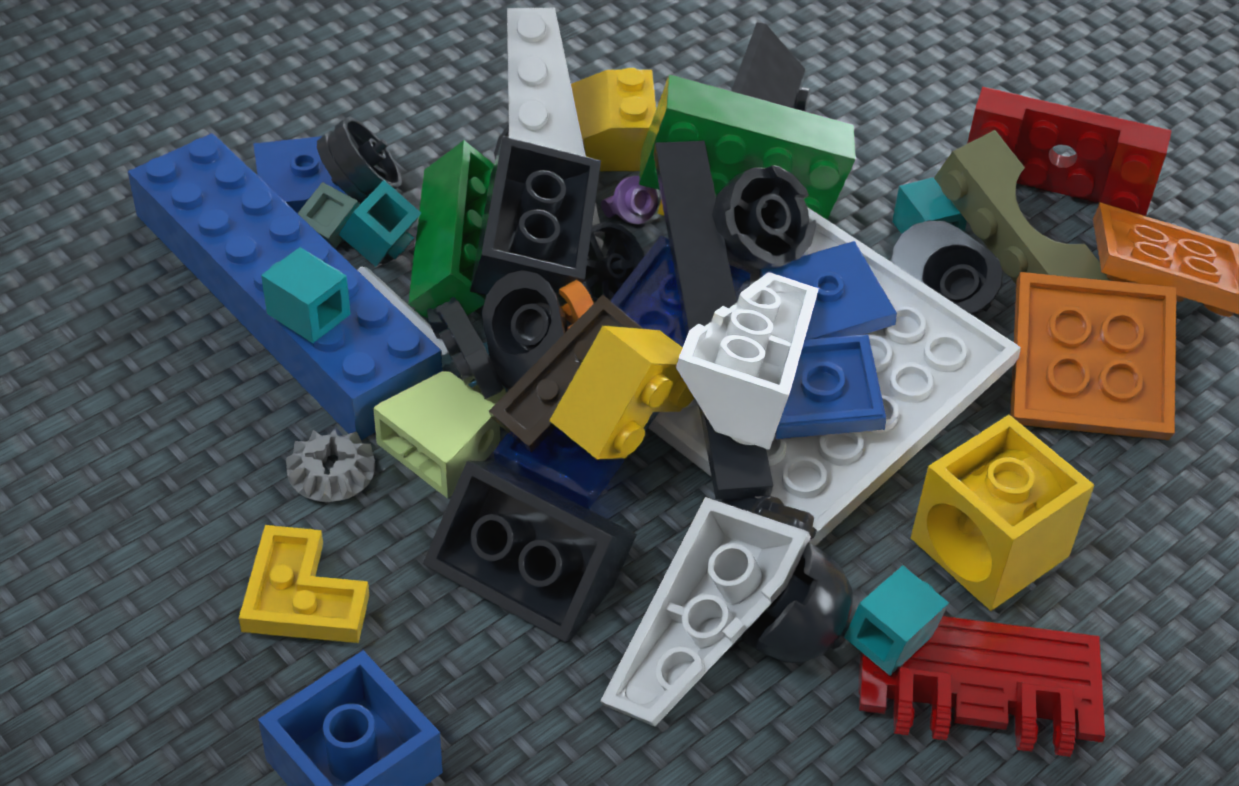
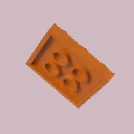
M1099 203L1093 218L1101 272L1105 273L1107 278L1118 282L1176 287L1177 302H1182L1187 298L1203 303L1208 310L1221 316L1231 317L1234 313L1239 314V244Z
M1020 272L1016 281L1014 343L1020 346L1021 349L1019 359L1013 365L1010 416L1025 426L1170 440L1175 434L1176 287Z

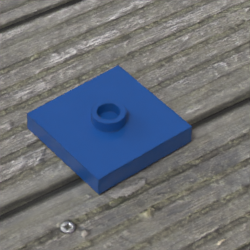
M322 136L254 143L257 176L297 214L322 182L346 194L339 186L332 182V177L320 159L317 150V140Z
M855 241L804 255L776 269H760V278L770 272L818 288L804 340L863 335L896 325L897 312Z
M869 335L804 340L789 397L777 427L775 438L785 439L885 430L886 414Z

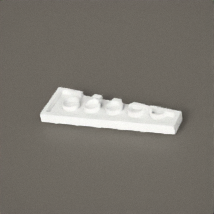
M507 8L509 138L586 157L555 8ZM596 202L592 225L600 224ZM595 236L601 250L604 242Z

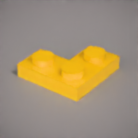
M265 525L239 615L241 632L359 643L370 596L368 581L316 577L323 548L322 530Z

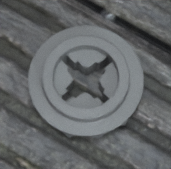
M336 426L330 435L322 436L313 430L308 441H295L293 454L286 457L287 476L292 487L302 496L320 502L341 501L355 496L367 487L375 472V460L371 444L362 443L357 431L348 435H342ZM328 456H338V461H335L333 468H330L329 475H326L323 463L327 461Z

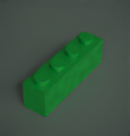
M465 140L424 170L419 209L422 214L418 218L408 304L426 318H428L427 309H434L450 301L452 297L459 301L468 316L484 305L487 296L470 292L490 176L494 164Z

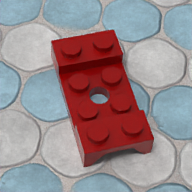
M982 87L975 107L967 144L995 130L1025 167L1016 183L1107 204L1146 216L1167 154L1172 130ZM1066 145L1073 148L1076 154L1062 156L1057 154L1053 147Z

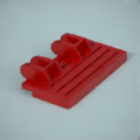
M942 616L933 636L904 664L899 666L891 676L860 652L859 711L885 714L887 698L894 699V734H909L914 721L912 703L920 702L932 704L930 717L932 739L947 741L951 721V707H954V723L1006 730L1008 726V714L1015 715V742L1017 750L1032 752V749H1034L1038 736L1036 718L1053 720L1055 755L1071 757L1074 750L1075 736L1076 739L1103 742L1105 738L1099 636Z

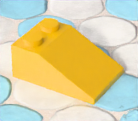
M636 68L605 70L572 83L571 88L586 157L601 160L600 171H640L641 150L656 111L652 70H639Z

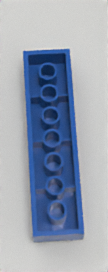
M213 133L127 171L137 216L348 434L357 431L361 440L376 432L374 407L443 371L442 350ZM299 247L347 276L351 314L314 343H311L269 316L265 305L261 275L268 271L273 264L283 260Z

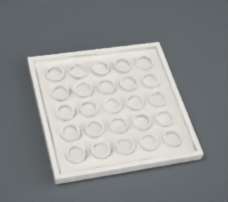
M808 208L809 222L816 220V229L812 244L804 255L855 241L897 312L896 325L867 333L870 339L886 414L885 430L776 439L774 436L770 450L766 449L774 485L771 496L779 498L785 506L810 512L814 516L813 527L817 529L815 537L809 540V543L815 546L1010 369L1019 359L1021 347ZM728 258L736 301L738 302L740 293L760 279V270L748 269ZM675 278L628 316L643 329L660 330L683 347L686 341V333ZM694 398L681 412H653L645 426L711 476L699 405Z

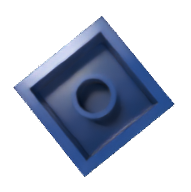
M364 650L258 719L266 761L288 786H425L443 773L440 732Z

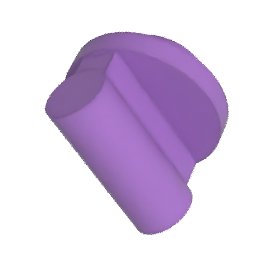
M630 176L618 184L614 195L601 201V208L609 218L618 214L627 223L641 224L648 221L654 215L658 205V194L656 189L639 185V176Z

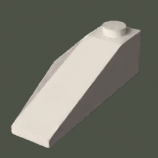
M768 272L742 291L738 302L729 309L722 306L715 311L712 321L705 327L698 324L689 331L676 369L715 432L730 436L741 444L757 445L770 450L789 397L818 288Z
M705 497L600 702L608 708L655 727L786 589L811 538L809 532Z

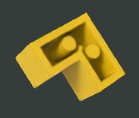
M602 326L549 421L596 459L626 458L641 444L645 436L644 427L653 412H681L683 408L694 400V396L676 369L683 347L660 330Z

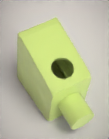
M442 371L374 407L377 444L448 499L455 490L466 462L485 461L498 447L500 442V425L491 418L489 410L506 394V390L504 388L502 392L484 399L477 384L474 387L465 385L453 373Z

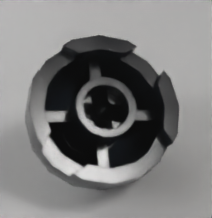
M773 165L767 168H751L734 176L717 194L712 212L716 229L724 238L727 256L730 260L752 270L776 269L801 258L811 246L816 229V220L809 222L808 208L803 199L808 197L809 194L792 173Z
M808 542L786 589L741 635L742 640L761 653L786 663H803L822 656L830 648L836 649L840 647L846 640L844 637L852 621L850 615L853 604L852 587L841 566L828 554Z

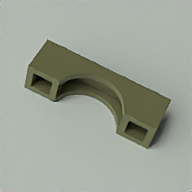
M995 130L952 151L935 175L934 179L941 187L944 195L953 202L967 220L975 235L999 259L1002 270L1011 277L1015 284L1020 272L1111 281L1105 273L1101 272L1100 262L1086 244H1065L1054 241L1039 233L1025 219L1019 209L1015 193L1016 182L1025 167Z

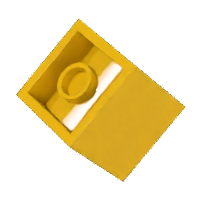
M1007 415L928 466L910 538L984 606L992 611L1069 557L1094 484L1012 416Z

